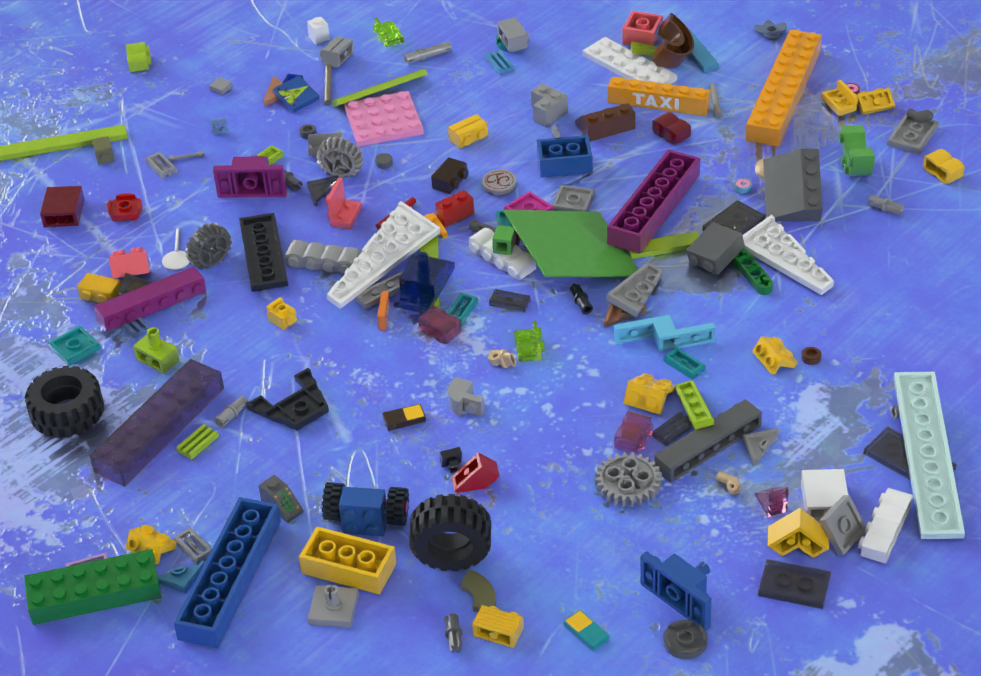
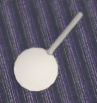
M179 228L176 229L175 251L166 254L162 259L163 267L168 270H181L190 264L186 257V252L178 251Z

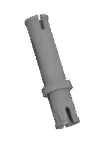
M447 41L425 49L419 48L414 52L404 54V61L406 64L419 60L421 62L426 58L452 51V46Z

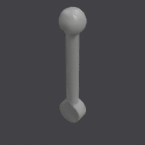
M198 151L197 153L180 156L170 155L168 159L170 162H173L176 159L196 156L204 157V152Z

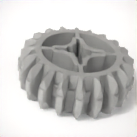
M335 136L334 138L329 137L322 142L318 148L316 158H318L317 163L320 164V169H324V173H330V176L334 175L342 178L346 176L349 178L351 175L355 176L361 169L363 153L360 152V147H355L356 142H350V138L344 140L343 136L340 139Z

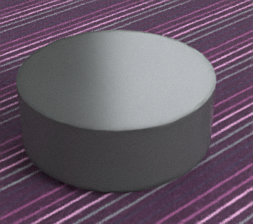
M312 124L303 125L299 129L300 137L303 139H308L310 134H317L316 127Z
M388 153L377 155L375 157L376 166L382 169L389 168L393 164L392 156Z

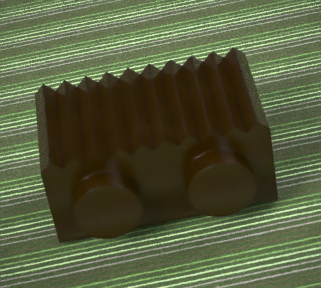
M448 157L437 171L435 170V173L432 174V188L450 194L459 187L463 179L467 178L469 173L467 163Z

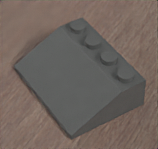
M798 149L763 159L766 218L773 215L775 221H821L823 207L819 149Z

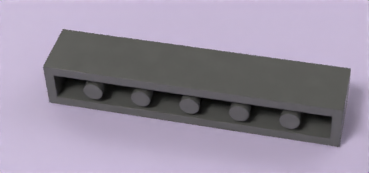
M744 399L715 417V425L694 430L682 439L675 441L669 447L659 451L654 455L656 466L660 467L662 476L672 483L742 439V435L749 434L761 427L762 411Z

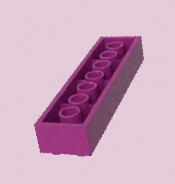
M668 149L607 226V244L640 254L700 176V158Z

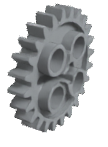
M623 452V456H619L616 453L614 459L608 456V462L602 460V466H597L595 486H597V492H601L602 498L607 496V502L614 500V505L622 502V507H625L626 503L633 507L634 503L637 502L641 506L642 500L648 503L649 497L655 498V493L660 492L662 472H660V467L656 466L655 461L650 462V457L643 459L642 454L636 457L634 452L630 456H627L626 452Z

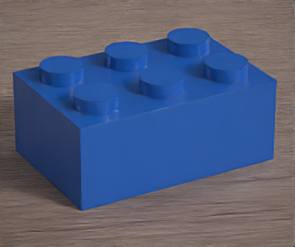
M588 135L536 140L540 177L593 173V156Z

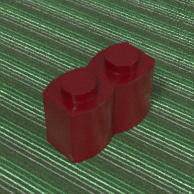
M667 112L652 120L653 132L660 137H664L667 142L673 145L691 136L690 124L685 120L679 119L671 112Z

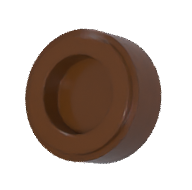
M807 347L803 349L801 359L805 364L816 365L821 361V351L815 347Z

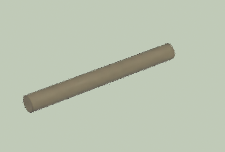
M329 64L325 65V105L331 104L332 66Z

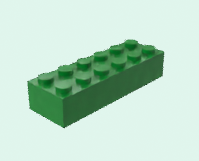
M153 549L24 575L27 607L33 625L162 598Z

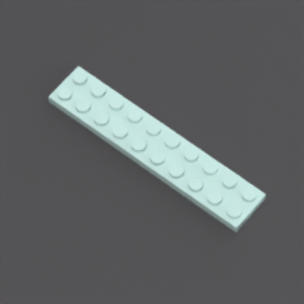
M894 372V384L920 538L964 539L965 531L935 372Z

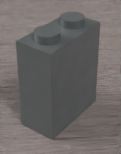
M712 222L686 249L689 263L719 275L745 247L742 233Z

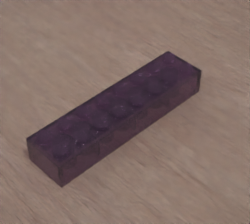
M190 359L89 455L94 473L125 487L224 389L221 372Z

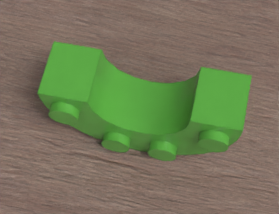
M863 125L842 126L838 139L839 143H842L843 156H841V166L844 167V174H847L848 177L872 175L875 155L872 148H866V132Z

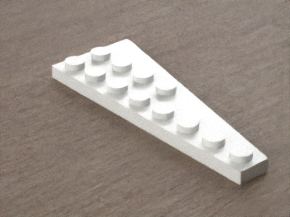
M400 201L397 208L390 213V217L386 222L381 224L379 231L376 234L374 233L363 247L361 254L353 260L350 268L345 270L340 281H337L327 293V300L341 309L440 233V227Z

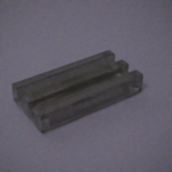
M495 289L489 300V306L525 313L528 303L531 301V296Z
M680 411L652 431V437L668 446L692 429L693 425L689 421V417L683 416V413Z

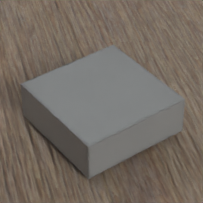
M220 77L209 85L211 91L221 95L233 87L232 82Z

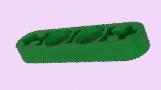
M744 247L732 262L756 292L761 295L770 294L773 290L772 279Z

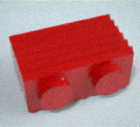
M462 190L453 194V196L436 202V216L444 228L475 214L474 199L469 193Z

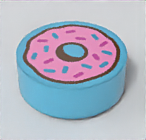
M747 178L736 179L734 190L740 194L749 193L752 190L751 180Z

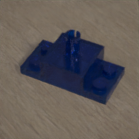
M420 252L416 256L412 255L399 277L400 290L393 300V307L429 314L454 271L455 262L429 257L425 252Z

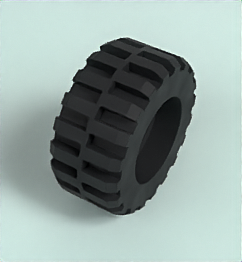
M78 366L55 367L51 371H44L40 377L34 378L33 383H30L25 393V403L31 424L37 431L49 437L53 435L55 438H61L62 436L69 438L74 434L80 435L84 430L88 431L91 429L93 424L99 421L104 411V400L99 381L94 374L84 368L80 369ZM74 399L64 404H56L63 400Z
M440 494L436 498L430 497L425 500V503L421 502L411 514L410 549L417 559L419 558L421 563L424 565L428 564L433 569L440 568L441 571H458L462 568L464 570L469 569L471 565L476 566L488 555L491 548L492 521L490 514L481 503L478 504L473 498L467 499V496L464 495L455 496V494H448L443 496V494Z

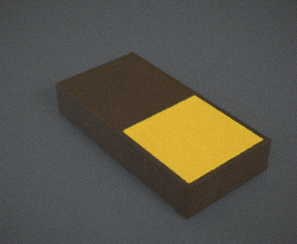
M421 404L382 413L388 431L426 422V416Z

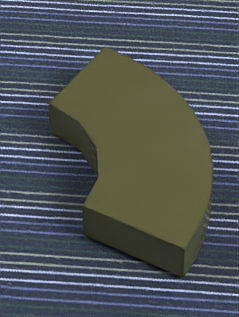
M468 569L460 586L461 590L467 592L473 598V611L478 612L481 605L488 607L496 606L495 591L490 582L481 574Z

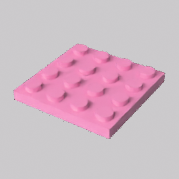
M409 91L344 103V109L357 147L424 134Z

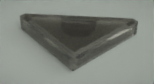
M338 175L307 182L314 206H317V202L332 190L333 184L339 178Z
M125 273L117 297L153 282Z

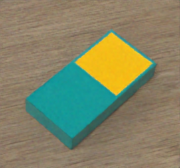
M581 609L564 620V626L592 651L610 640L609 634Z

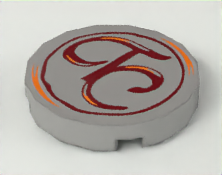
M498 169L489 171L482 178L483 190L486 193H492L494 196L507 195L517 186L516 176L508 170Z

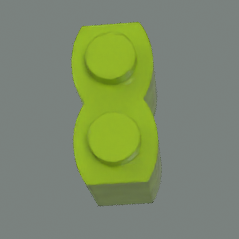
M145 42L126 44L130 72L149 70V65H152L149 46H146Z

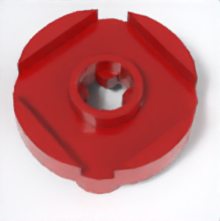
M132 193L119 194L116 196V199L113 201L110 199L107 203L108 215L114 222L137 220L143 210L141 199L136 198L135 194Z

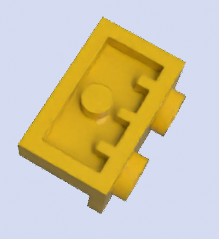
M878 88L871 92L862 91L857 94V105L862 115L894 109L896 106L889 88Z

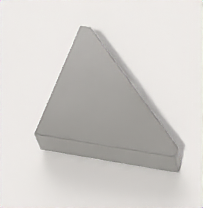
M778 428L742 435L743 444L753 466L757 465L778 437Z

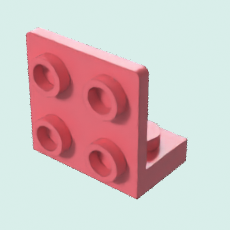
M338 178L336 183L333 184L330 194L326 197V205H328L327 216L330 219L331 227L351 230L362 209V202L345 200L343 178Z

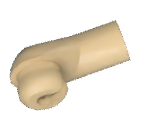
M721 471L718 473L716 480L726 484L730 494L740 492L741 486L737 477Z

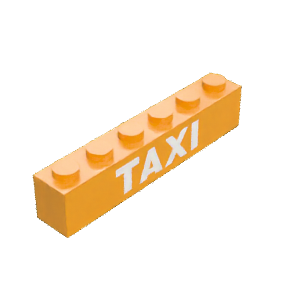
M612 77L608 84V103H629L630 106L700 116H707L710 108L711 90L621 77Z

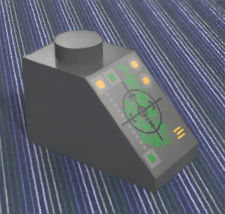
M276 475L271 476L258 485L261 501L278 504L280 517L287 523L304 512L289 486Z

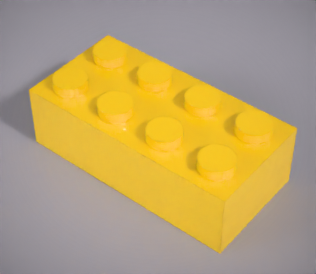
M321 527L315 528L299 556L302 574L379 595L397 564L394 546Z

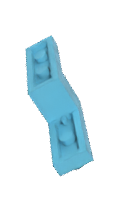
M670 315L616 324L614 325V340L616 344L653 337L659 352L673 350L676 347L685 348L715 342L714 323L676 329Z

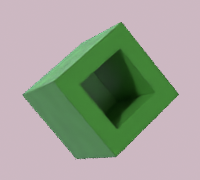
M497 225L492 239L493 253L512 254L516 243L514 227Z

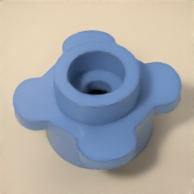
M225 118L211 120L213 135L228 133L227 120Z

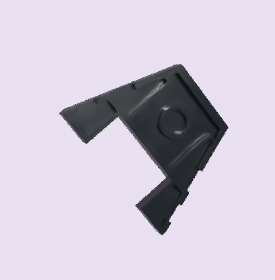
M309 368L294 375L295 382L302 389L275 405L269 403L261 395L246 403L249 411L294 430L301 429L329 412L328 405Z

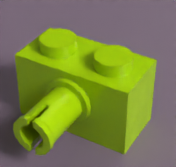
M156 327L149 328L147 335L133 345L137 361L163 374L179 362L177 347L162 340L159 329Z

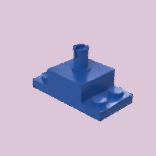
M647 551L640 556V584L685 618L694 621V624L698 626L699 624L703 626L705 631L710 628L712 598L707 594L706 575L710 573L708 564L701 561L696 567H693L675 553L664 562H661L658 557L653 556Z

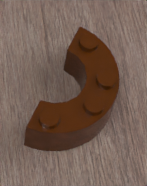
M670 13L659 27L658 35L664 41L655 50L652 62L658 67L676 68L684 62L694 49V39L691 32L673 13Z

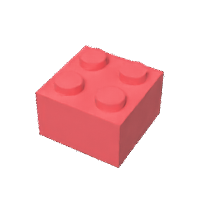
M632 11L622 28L623 45L631 46L633 41L656 46L660 38L658 32L663 22V15Z
M143 247L132 248L131 252L125 253V250L113 251V255L109 256L112 279L151 272L148 250H143Z

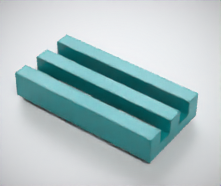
M460 293L446 313L445 321L449 322V320H452V323L458 321L459 325H463L478 303V297Z
M677 347L665 355L663 362L692 380L695 379V375H700V371L704 372L706 370L705 364Z

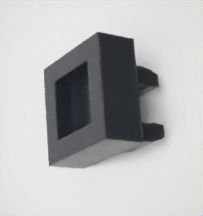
M460 447L441 451V467L448 466L450 473L457 472L458 463H461L462 459Z

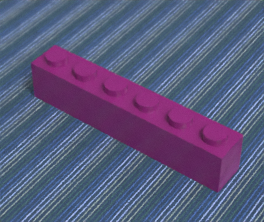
M193 266L95 305L96 321L108 332L126 323H130V321H135L139 317L143 318L205 293V279Z

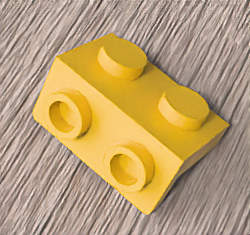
M842 80L837 81L836 89L822 93L821 98L838 116L857 111L858 97Z
M761 336L752 351L772 375L776 374L780 366L795 368L798 363L793 357V353L777 337Z
M142 525L141 527L129 530L125 548L132 553L153 549L156 565H158L161 554L175 550L177 542L170 539L168 535L154 530V527L150 525Z

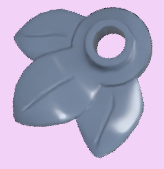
M767 20L763 25H755L754 28L755 31L763 34L767 39L773 40L779 37L780 33L786 31L787 24L782 22L775 25L770 20Z

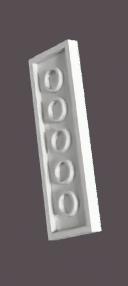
M607 37L582 50V56L625 79L653 81L662 84H672L677 80L675 73L656 66L654 62L639 54L632 53L631 50Z

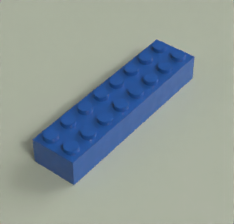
M242 497L238 498L174 621L177 640L219 648L281 522L278 504Z

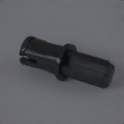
M573 283L570 291L574 296L575 304L579 305L583 314L591 313L593 306L588 300L587 293L583 292L579 284Z

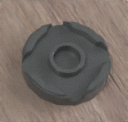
M691 620L673 622L663 634L664 647L669 654L676 658L693 659L705 651L708 645L707 632L700 624L698 626Z

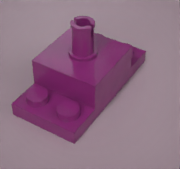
M268 156L233 157L231 165L213 167L217 197H287L284 165H269Z

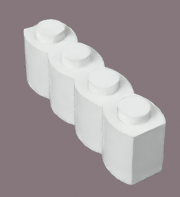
M483 228L469 237V248L473 253L482 256L485 261L495 264L498 269L508 272L515 279L521 280L536 270V262L531 254L522 251L517 245L514 246L511 255L493 253L492 239L494 232L489 228Z
M888 488L886 493H881L878 503L880 506L879 508H874L872 514L873 521L867 523L866 536H862L859 541L860 556L886 564L911 509L913 495Z

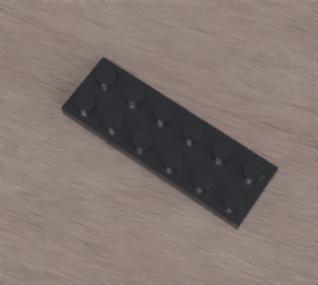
M268 213L239 218L251 291L255 292L288 286L275 214Z

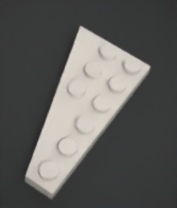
M770 215L742 235L745 248L752 256L816 293L823 295L834 286V280L823 268L815 264V260L812 257L806 255V250L791 234H787L784 231V227L781 224L775 222L773 215Z

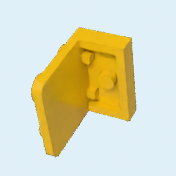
M643 373L628 381L623 404L660 415L663 412L666 395L674 391L675 386L670 380H657L653 378V375Z

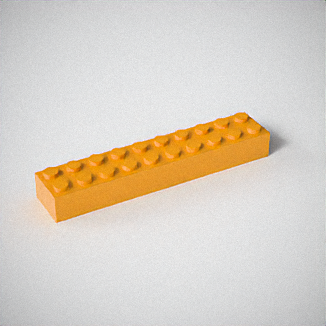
M789 30L747 121L746 141L780 146L821 52L822 35L813 32Z

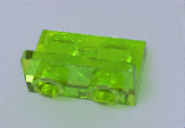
M377 17L374 18L373 30L375 34H378L380 42H383L386 47L404 43V37L393 21L381 24Z
M532 321L533 329L514 331L518 362L542 360L541 352L545 351L544 341L540 340L542 339L541 327L537 328L536 321Z

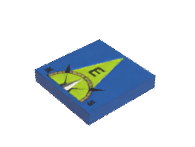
M300 75L273 88V93L292 113L319 100L317 92Z

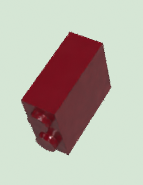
M82 186L46 188L40 212L43 227L79 226L85 200Z

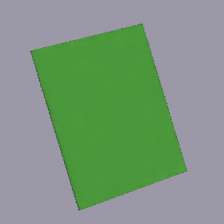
M503 210L545 277H629L638 270V267L625 249L607 244L608 224L599 212Z

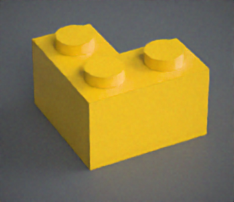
M801 508L768 526V546L782 557L797 548H800L812 558L829 550V538L822 524Z

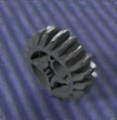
M204 223L202 228L198 227V230L193 232L192 237H188L190 241L186 243L187 248L185 252L187 259L193 266L200 270L204 268L209 269L210 266H215L220 261H224L223 258L231 250V236L227 229L220 224Z

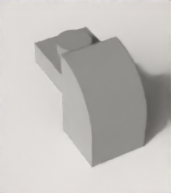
M455 377L448 388L451 411L460 417L463 412L482 417L485 412L484 397L474 395L473 382Z

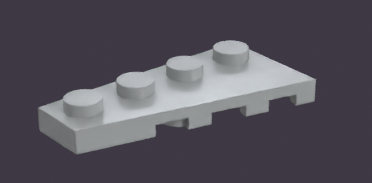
M647 262L607 294L606 300L637 318L662 277L663 270Z

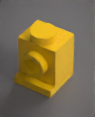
M281 297L266 306L268 320L282 330L297 321L296 309L283 302Z

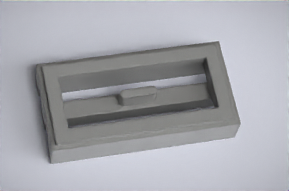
M161 152L145 158L146 164L162 180L165 179V175L169 177L172 176V172L174 174L177 173V168Z
M191 527L173 537L174 541L177 542L176 545L196 565H199L201 560L205 562L212 550ZM189 534L205 552H202L187 535Z

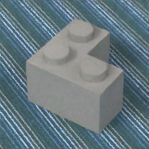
M543 83L531 91L534 122L547 128L567 113L568 95Z

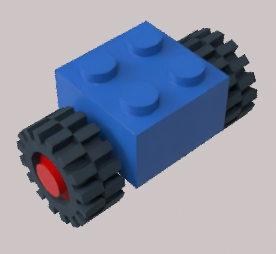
M327 482L323 490L324 494L322 495V517L324 520L341 521L344 534L384 536L387 524L406 525L409 510L408 488L390 487L387 494L388 499L386 500L385 489L345 487L344 483Z

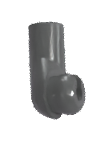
M910 108L906 113L908 117L919 123L930 121L934 117L930 110L917 112Z

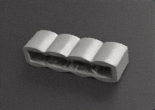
M293 240L285 253L286 265L293 268L304 267L309 270L321 269L329 273L339 272L344 274L345 270L349 269L353 264V260L361 254V250L354 247L343 248L338 245L326 246L318 242L308 243L302 240Z

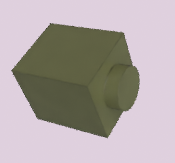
M109 136L92 139L98 165L115 161Z

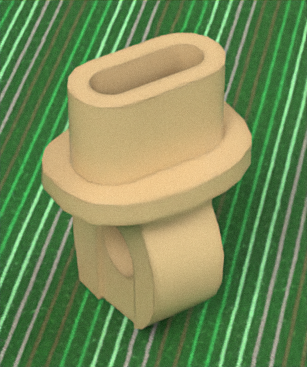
M505 349L490 351L488 359L491 365H501L503 368L516 365L513 353H509Z

